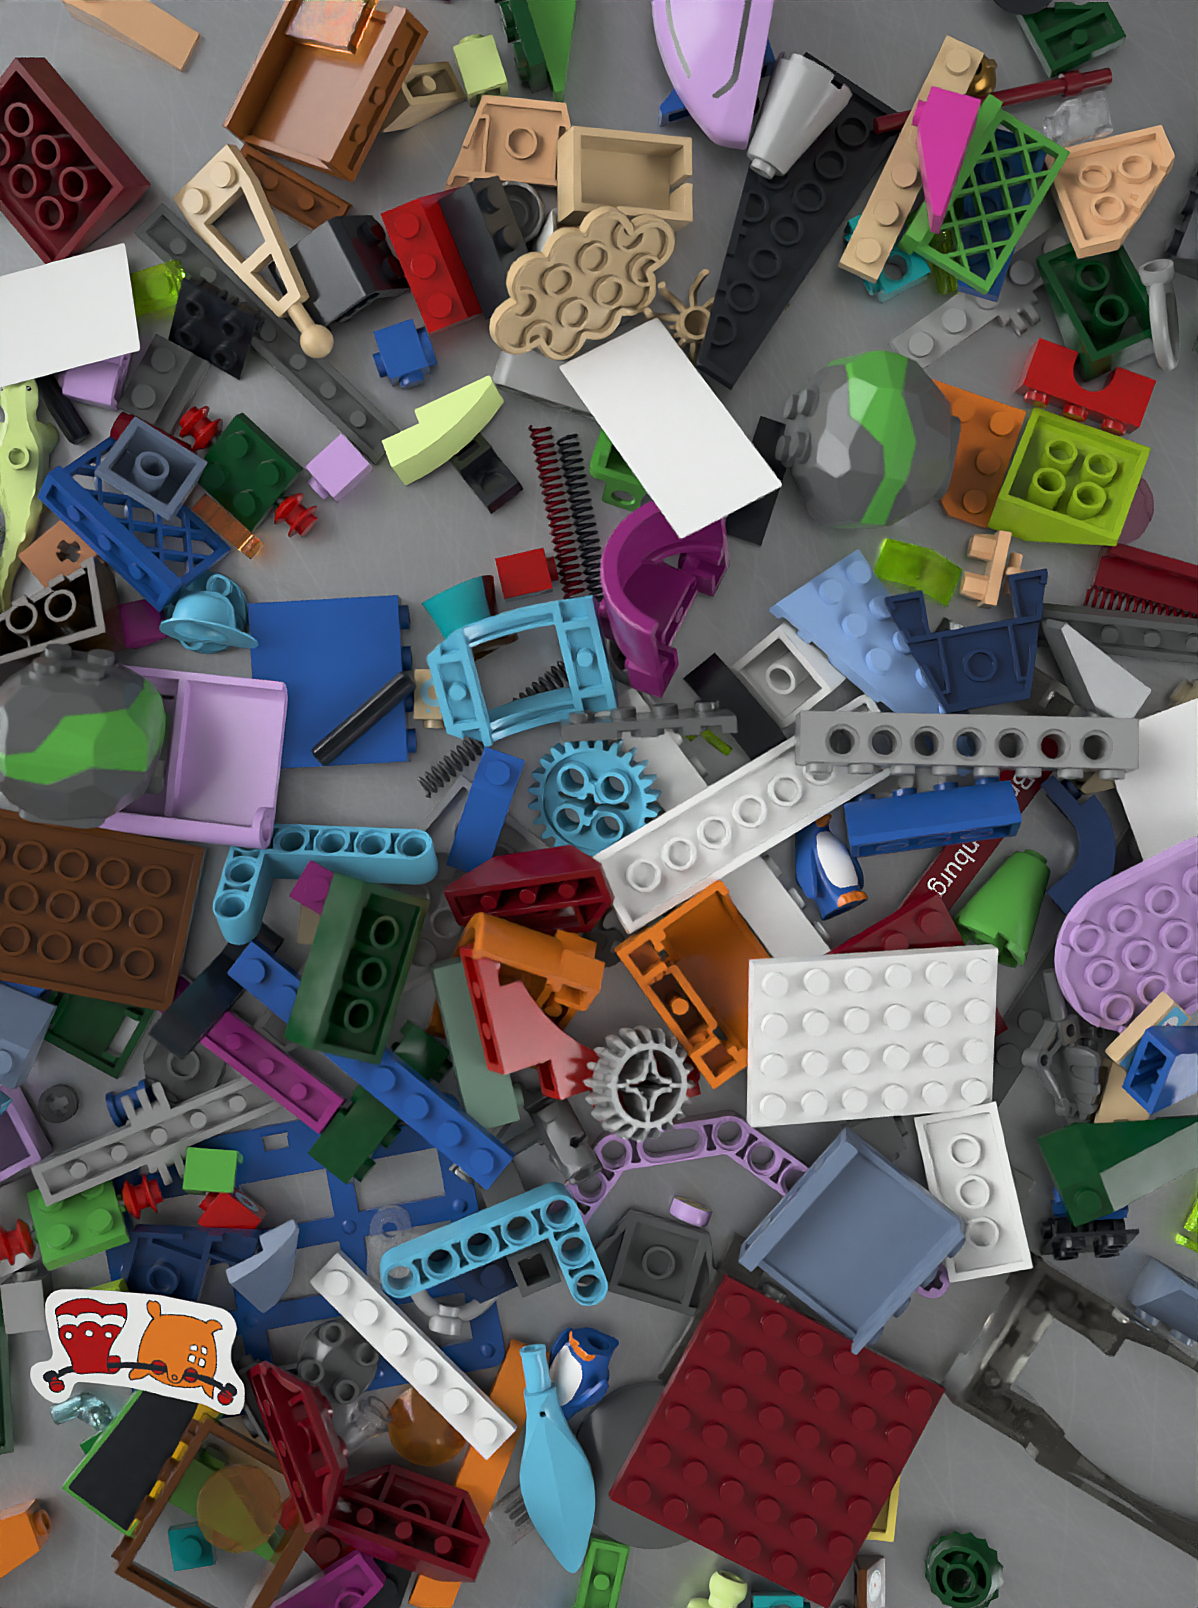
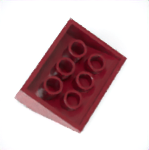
M15 57L0 77V211L45 264L80 254L127 214L151 184L45 57Z

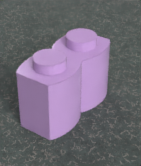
M134 352L61 371L59 373V387L63 388L62 394L72 401L118 411L117 405L124 393L127 371Z

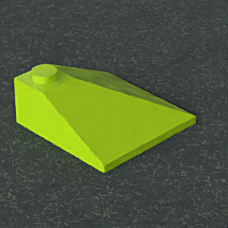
M1034 407L987 527L997 531L1012 532L1011 536L1024 541L1116 546L1151 448Z

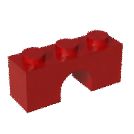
M1039 338L1031 346L1015 389V393L1024 396L1023 400L1026 403L1039 408H1047V405L1063 410L1062 415L1077 422H1085L1086 419L1102 424L1101 430L1116 436H1124L1125 433L1130 434L1140 427L1157 380L1117 366L1107 374L1101 391H1087L1080 387L1074 378L1073 367L1078 355L1077 351Z

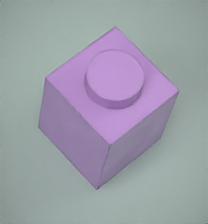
M342 433L305 466L312 475L307 483L323 500L330 495L337 503L373 471L370 463Z

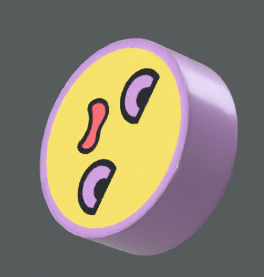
M674 1196L669 1209L670 1213L675 1217L700 1227L708 1225L713 1213L710 1208L681 1196Z

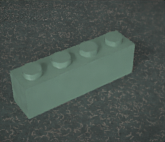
M461 956L430 963L429 967L463 1110L485 1129L520 1121L518 1108L524 1106V1101L519 1083H512L510 1074L503 1075L489 1071L487 1068Z

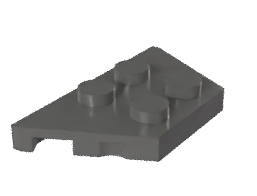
M630 1209L594 1247L607 1279V1291L702 1319L719 1287L710 1234L704 1230ZM591 1274L584 1275L578 1280V1283L590 1285L596 1276Z

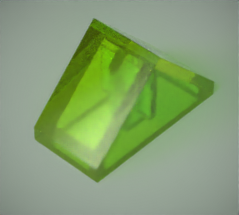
M887 538L873 571L880 581L909 593L923 590L924 599L947 608L963 569L930 548Z

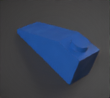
M488 747L484 748L446 863L447 866L468 873L493 857L526 763L525 760Z

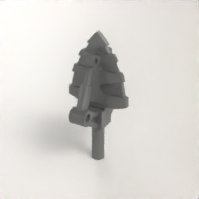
M1048 968L1043 970V977L1051 1017L1042 1020L1043 1027L1034 1042L1023 1051L1022 1064L1026 1068L1034 1069L1046 1091L1052 1093L1056 1103L1055 1112L1059 1117L1067 1118L1066 1120L1069 1124L1087 1121L1091 1123L1092 1120L1089 1117L1092 1113L1096 1112V1095L1100 1093L1101 1084L1098 1083V1067L1101 1066L1098 1047L1099 1043L1106 1039L1107 1029L1100 1026L1096 1027L1080 1016L1067 1013L1065 997L1059 987L1055 968ZM1076 1040H1084V1046L1077 1045Z

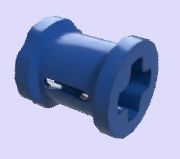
M146 1078L140 1080L138 1086L116 1094L114 1091L106 1093L105 1099L109 1114L118 1128L126 1125V1121L129 1120L121 1102V1097L129 1095L133 1101L134 1110L142 1107L136 1091L142 1088L145 1089L150 1103L157 1100Z

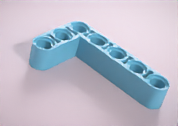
M274 823L272 839L267 849L230 846L213 902V911L225 940L235 945L246 944L252 941L260 931L274 878L299 879L310 860L333 873L337 872L371 883L413 885L425 884L434 879L439 871V864L432 839L423 830Z
M559 1182L546 1183L395 1246L383 1254L379 1264L382 1286L386 1293L392 1297L404 1298L549 1238L571 1295L576 1302L585 1306L596 1305L604 1299L608 1290L607 1279L573 1195L566 1185ZM555 1200L566 1201V1206L560 1212L550 1213L547 1211V1207L551 1202ZM522 1216L528 1219L527 1223L520 1229H510L507 1227L510 1220L514 1217ZM476 1233H485L489 1236L482 1245L475 1246L468 1243L470 1237ZM577 1237L581 1239L580 1244L574 1249L566 1250L562 1248L563 1243L569 1238ZM442 1249L449 1252L448 1257L443 1261L434 1262L428 1259L435 1250ZM398 1266L410 1269V1272L403 1278H393L389 1275L390 1271ZM591 1274L596 1276L593 1283L588 1286L577 1285L578 1280L584 1275Z

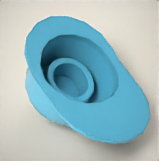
M188 591L182 593L175 606L172 618L163 621L159 625L162 633L178 640L218 643L240 648H256L258 646L255 638L236 629L234 607L228 598L218 592Z

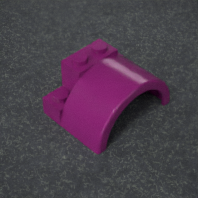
M653 500L630 513L616 527L608 539L601 559L600 578L604 598L600 603L598 613L604 638L616 641L618 647L626 656L625 669L628 670L632 688L659 698L663 697L679 665L677 649L671 647L679 628L698 592L714 597L730 566L725 516L684 538H680ZM680 554L678 569L665 563L663 559Z

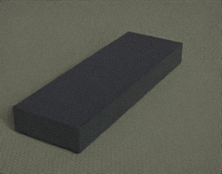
M760 416L751 443L782 483L787 467L782 465V461L776 460L775 451L779 438L784 435L786 424ZM780 487L728 514L725 522L727 537L761 547Z

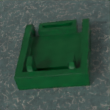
M53 990L48 1002L57 1005L50 1022L54 1027L52 1030L48 1028L44 1040L109 1076L119 1079L123 1075L158 1010ZM126 1016L135 1021H139L121 1054L110 1048V1045Z

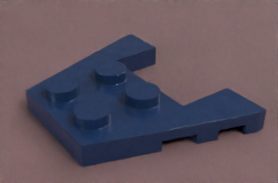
M1047 568L1012 574L1007 577L1015 617L1009 620L931 633L923 590L884 598L886 608L945 714L1030 699L1037 653V638L1043 612L1042 604L1048 578Z
M137 1224L130 1234V1242H128L120 1279H124L130 1293L162 1295L200 1303L211 1258L234 1266L256 1255L261 1242L259 1236L263 1235V1231L256 1229Z

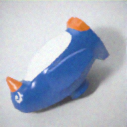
M825 814L795 833V879L805 895L810 899H814L818 905L822 921L848 912L868 900L866 893L861 891L864 887V876L858 859L850 858V852L846 845L834 836L829 829V823L832 818L831 814Z
M568 1327L556 1338L550 1350L549 1373L551 1382L555 1383L558 1400L566 1421L570 1420L584 1408L592 1406L603 1399L609 1387L608 1365L615 1349L619 1345V1341L616 1338L589 1327L574 1330Z

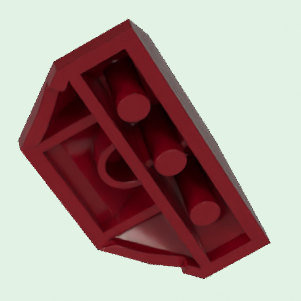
M573 845L494 856L447 885L443 891L459 926L466 927L476 913L484 912L550 936H554L558 929L575 934L590 932L607 908L611 906L615 898L602 864Z
M264 1361L248 1370L246 1374L306 1534L327 1524L349 1468L346 1461L348 1451L342 1437L336 1434L331 1421L333 1417L331 1404L327 1397L321 1394L319 1386L268 1361Z
M388 1464L361 1473L348 1480L344 1479L326 1525L322 1526L361 1553L433 1580L445 1582L475 1583L491 1543V1539L485 1530L468 1491L394 1464Z

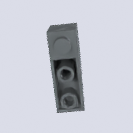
M513 1159L488 1190L478 1183L487 1208L526 1192ZM522 1216L514 1217L510 1220L507 1227L510 1229H520L527 1223L528 1219ZM545 1239L506 1255L523 1298L562 1282Z

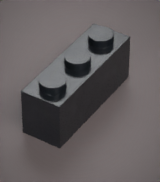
M498 175L470 182L438 201L485 320L491 319L495 309L510 298L506 285L508 271L519 257L529 253Z

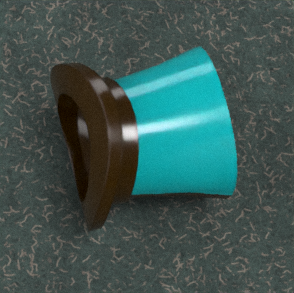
M483 575L472 578L422 603L434 620L444 640L457 629L499 614L494 576ZM517 632L471 647L474 661L519 639Z

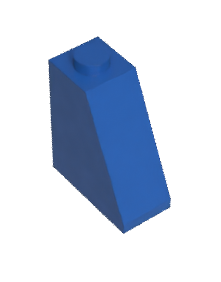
M1151 1026L1145 1029L1122 1088L1150 1115L1198 1092V1026Z

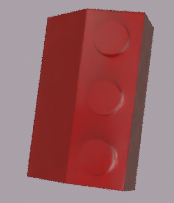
M461 187L423 196L380 214L425 326L431 336L483 316L438 202Z

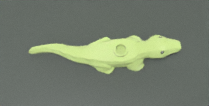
M35 379L0 388V405L5 412V422L0 423V506L5 515V540L0 557V614L12 607L13 584L22 563L18 555L33 543L41 514L47 508L37 496L49 473V454L54 452L59 440V431L56 430L53 424L50 422L44 424L37 421L36 410L39 393Z

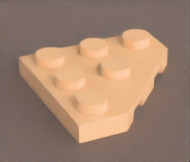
M1162 125L1065 147L1070 154L1051 184L1050 190L1078 259L1119 250L1172 169L1175 155ZM1047 154L1042 170H1049L1055 158Z

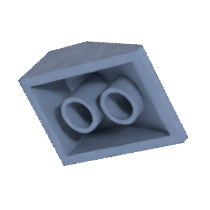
M1150 1255L1126 1298L1137 1307L1134 1312L1135 1315L1155 1327L1160 1320L1172 1327L1170 1335L1192 1347L1195 1341L1198 1342V1283Z

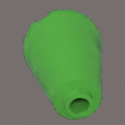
M1025 849L1024 852H1014L953 917L952 920L965 945L969 939L975 945L992 944L998 948V964L1010 968H1016L1018 964L1023 966L1028 956L1051 870L1046 865L1047 859L1044 856L1030 849Z

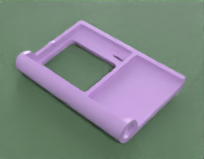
M122 665L140 674L156 687L161 694L164 711L170 715L171 723L163 790L158 794L144 793L142 797L107 818L98 827L137 835L262 850L267 849L274 829L288 704L286 684L278 681Z

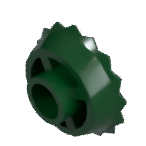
M954 1531L949 1536H940L937 1544L930 1546L929 1556L924 1560L927 1569L925 1578L930 1584L931 1592L938 1596L944 1605L951 1606L952 1608H988L990 1602L999 1597V1588L1004 1584L1001 1576L1004 1566L998 1561L997 1551L989 1548L986 1539H978L971 1532L962 1535Z

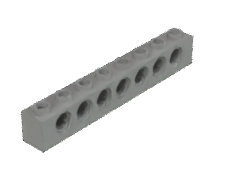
M800 711L796 715L795 766H806V773L815 774L831 773V766L848 767V774L859 775L873 774V767L890 768V775H915V768L932 769V776H957V769L974 770L975 777H999V770H1016L1017 778H1040L1041 771H1057V778L1082 779L1083 772H1099V779L1123 780L1125 779V773L1139 769V718ZM841 733L848 738L850 749L847 754H838L832 750L829 743L831 734ZM875 734H883L890 739L892 748L889 755H880L873 749L872 738ZM917 735H925L931 739L933 752L930 756H923L916 751L914 740ZM959 736H967L974 742L975 751L972 757H965L957 750L956 742ZM1001 737H1009L1015 742L1016 754L1013 758L1005 757L1000 752L999 740ZM1043 738H1050L1057 744L1058 754L1055 759H1050L1042 753L1041 742ZM1086 738L1094 740L1099 746V756L1096 760L1088 758L1083 751V743Z

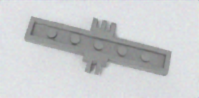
M1063 220L1013 254L997 302L959 292L891 340L889 345L894 352L917 361L925 369L995 318L1003 327L1010 324L1018 335H1022L1027 331V326L1020 317L1021 314L1024 315L1032 326L1040 322V316L1033 307L1038 303L1033 292L1044 283L1036 263V258L1071 243Z
M244 1076L170 1106L159 1081L152 1084L153 1093L158 1099L150 1103L144 1088L136 1091L142 1107L135 1110L129 1095L120 1098L130 1121L129 1124L33 1163L30 1167L46 1207L146 1164L151 1174L157 1171L160 1172L166 1186L173 1183L167 1168L175 1164L180 1178H184L185 1165L183 1160L187 1156V1147L283 1106Z

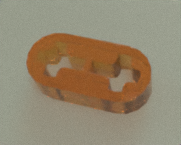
M206 493L191 508L249 559H252L263 547L264 543Z

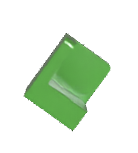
M188 1147L182 1189L192 1195L206 1196L207 1192L233 1193L237 1164L242 1165L243 1155L234 1150Z

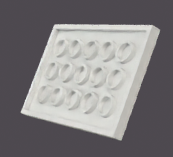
M992 944L749 960L748 1124L753 1128L967 1110L971 1106L992 1102L998 948Z

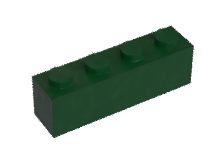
M407 1020L399 1031L404 1035V1038L400 1043L395 1041L388 1048L427 1081L432 1083L435 1080L440 1084L453 1068L450 1061L449 1048L436 1037L427 1033L426 1029L417 1022ZM360 1084L349 1099L352 1102L349 1107H343L336 1114L308 1151L311 1157L346 1185L351 1184L355 1179L361 1183L376 1165V1162L371 1158L381 1146L388 1149L402 1132V1129L397 1126L402 1119Z

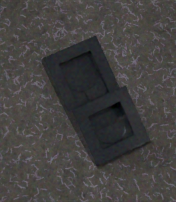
M480 432L470 443L449 459L452 466L491 514L523 490L518 479L497 456L492 446Z

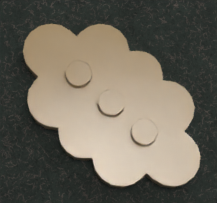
M605 206L592 210L583 219L579 229L563 227L556 230L548 237L542 252L527 253L519 257L512 264L506 281L510 298L495 309L490 319L489 331L491 338L504 352L511 355L523 354L537 347L549 359L565 360L574 356L582 348L586 339L601 340L610 336L616 330L622 316L638 314L651 304L657 288L654 271L670 258L675 245L674 231L665 220L654 214H643L630 221L620 210Z

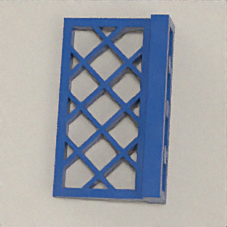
M108 437L66 467L62 468L59 465L50 471L37 498L158 612H161L171 604L178 593L229 554L231 547L185 504H183L176 515L181 520L182 527L163 525L161 516L154 511L153 523L133 520L132 507L149 508L125 493L118 494L102 491V479L94 475L95 470L101 463V457L108 453L116 443L115 439ZM77 474L94 477V490L83 488L73 476ZM103 503L123 505L125 519L114 517L103 507ZM134 531L154 534L155 547H148L141 543L134 536ZM163 536L183 538V551L164 549ZM191 540L204 541L214 552L210 555L192 553ZM164 560L183 562L185 574L179 578L165 565Z

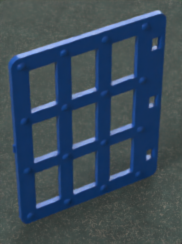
M442 1092L444 1095H446L450 1100H452L456 1105L460 1107L459 1102L454 1095L447 1092ZM300 1119L217 1134L189 1146L193 1148L240 1152L243 1155L242 1165L237 1164L235 1187L240 1191L241 1184L326 1169L308 1154V1151L321 1134L315 1132ZM408 1124L397 1125L402 1129V1132L388 1149L381 1146L371 1159L436 1147ZM288 1133L287 1140L289 1146L266 1150L262 1137ZM437 1149L445 1190L444 1195L360 1210L355 1182L353 1181L351 1184L346 1185L326 1169L334 1215L296 1222L299 1228L297 1249L339 1241L341 1250L373 1281L365 1236L448 1220L454 1222L478 1211L479 1205L474 1180L469 1185L452 1173L449 1168L454 1162ZM175 1164L167 1167L173 1183L166 1186L159 1171L152 1174L150 1172L146 1173L148 1180L157 1179L163 1199L188 1195L182 1189L184 1178H180ZM140 1167L113 1178L117 1195L121 1194L122 1196L121 1190L125 1180H128L133 1186L142 1183L143 1174H141ZM126 1208V1211L122 1212L130 1238L134 1227L132 1216ZM278 1226L270 1227V1228H265V1229H259V1230H260V1231H263V1234H264V1233H266V1232H268V1231H270V1230H272V1229H274V1228H276V1227H278ZM128 1242L105 1250L111 1282L120 1279ZM261 1242L258 1253L264 1251ZM211 1258L209 1266L224 1262ZM452 1279L426 1289L432 1298L464 1293L466 1304L474 1300L472 1296ZM382 1281L375 1282L396 1305L414 1302L411 1296L404 1298L392 1297L384 1290ZM234 1287L233 1291L237 1309L227 1310L235 1319L237 1327L235 1336L242 1335L245 1355L251 1353L254 1360L259 1358L260 1363L268 1361L274 1364L268 1330L342 1316L320 1293L280 1300L269 1310L262 1313ZM495 1300L491 1307L483 1314L469 1320L473 1339L437 1345L464 1373L493 1368L499 1365L505 1355V1343L497 1301ZM380 1354L376 1374L365 1392L409 1384V1382ZM243 1408V1409L241 1410L240 1414H237V1415H227V1414H224V1415L221 1417V1419L230 1418V1417H235V1416H240V1415H246L247 1413H246L245 1409Z

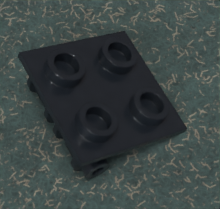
M192 276L188 280L184 277L168 340L240 380L254 331L260 332L266 318L260 315L261 310L253 308L244 302L237 307L239 298L235 295L227 302L228 291L219 289L207 282L205 278L200 277L197 279Z
M1068 1217L1048 1218L1047 1222L1040 1223L1041 1238L1049 1239V1242L1041 1250V1255H1053L1056 1261L1077 1259L1079 1257L1078 1253L1094 1252L1095 1258L1116 1257L1120 1255L1119 1251L1128 1247V1244L1139 1234V1229L1125 1230L1124 1218L1087 1222L1084 1224V1232L1081 1231V1225L1074 1227L1072 1224L1071 1231L1070 1219Z

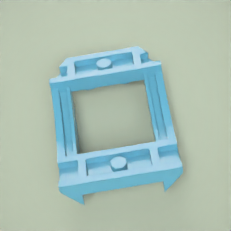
M589 595L504 612L455 630L427 656V661L447 734L461 739L467 736L483 742L484 747L492 746L494 741L538 726L560 722L562 719H569L570 712L583 710L600 712L609 710L611 713V709L618 708L617 680L613 679L598 613L599 603L595 597ZM555 624L570 687L531 695L487 711L471 647L508 634Z

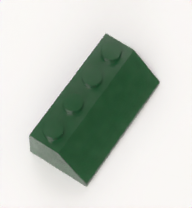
M334 872L283 1038L313 1051L380 1065L430 900Z

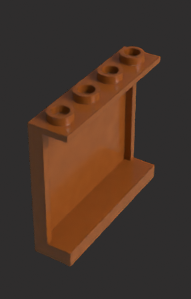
M285 0L222 126L243 144L246 143L259 151L353 183L429 31L408 9L395 5L391 13L388 14L343 0Z

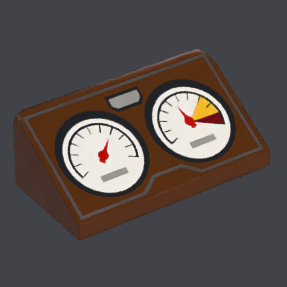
M856 1556L854 1560V1608H885L884 1556Z

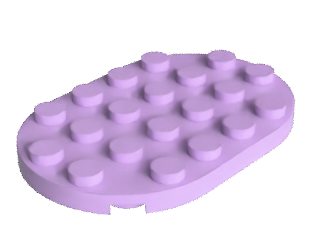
M1198 836L1180 842L1098 884L1074 905L1065 918L1055 947L1054 962L1057 981L1069 1004L1092 1025L1117 1031L1121 1034L1162 991L1174 1000L1188 1015L1198 1011Z

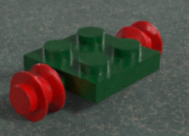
M194 406L188 410L179 422V425L182 427L179 436L185 438L191 435L195 439L193 445L195 451L210 449L203 458L208 463L197 483L250 532L258 529L273 508H275L274 524L287 523L290 526L288 537H293L296 534H299L301 537L306 535L318 521V518L314 516L318 507L314 505L306 508L301 504L304 497L303 493L290 496L285 494L304 468L244 413L235 415L222 433L223 420L219 418L211 421L207 417L210 410L208 406L200 409Z

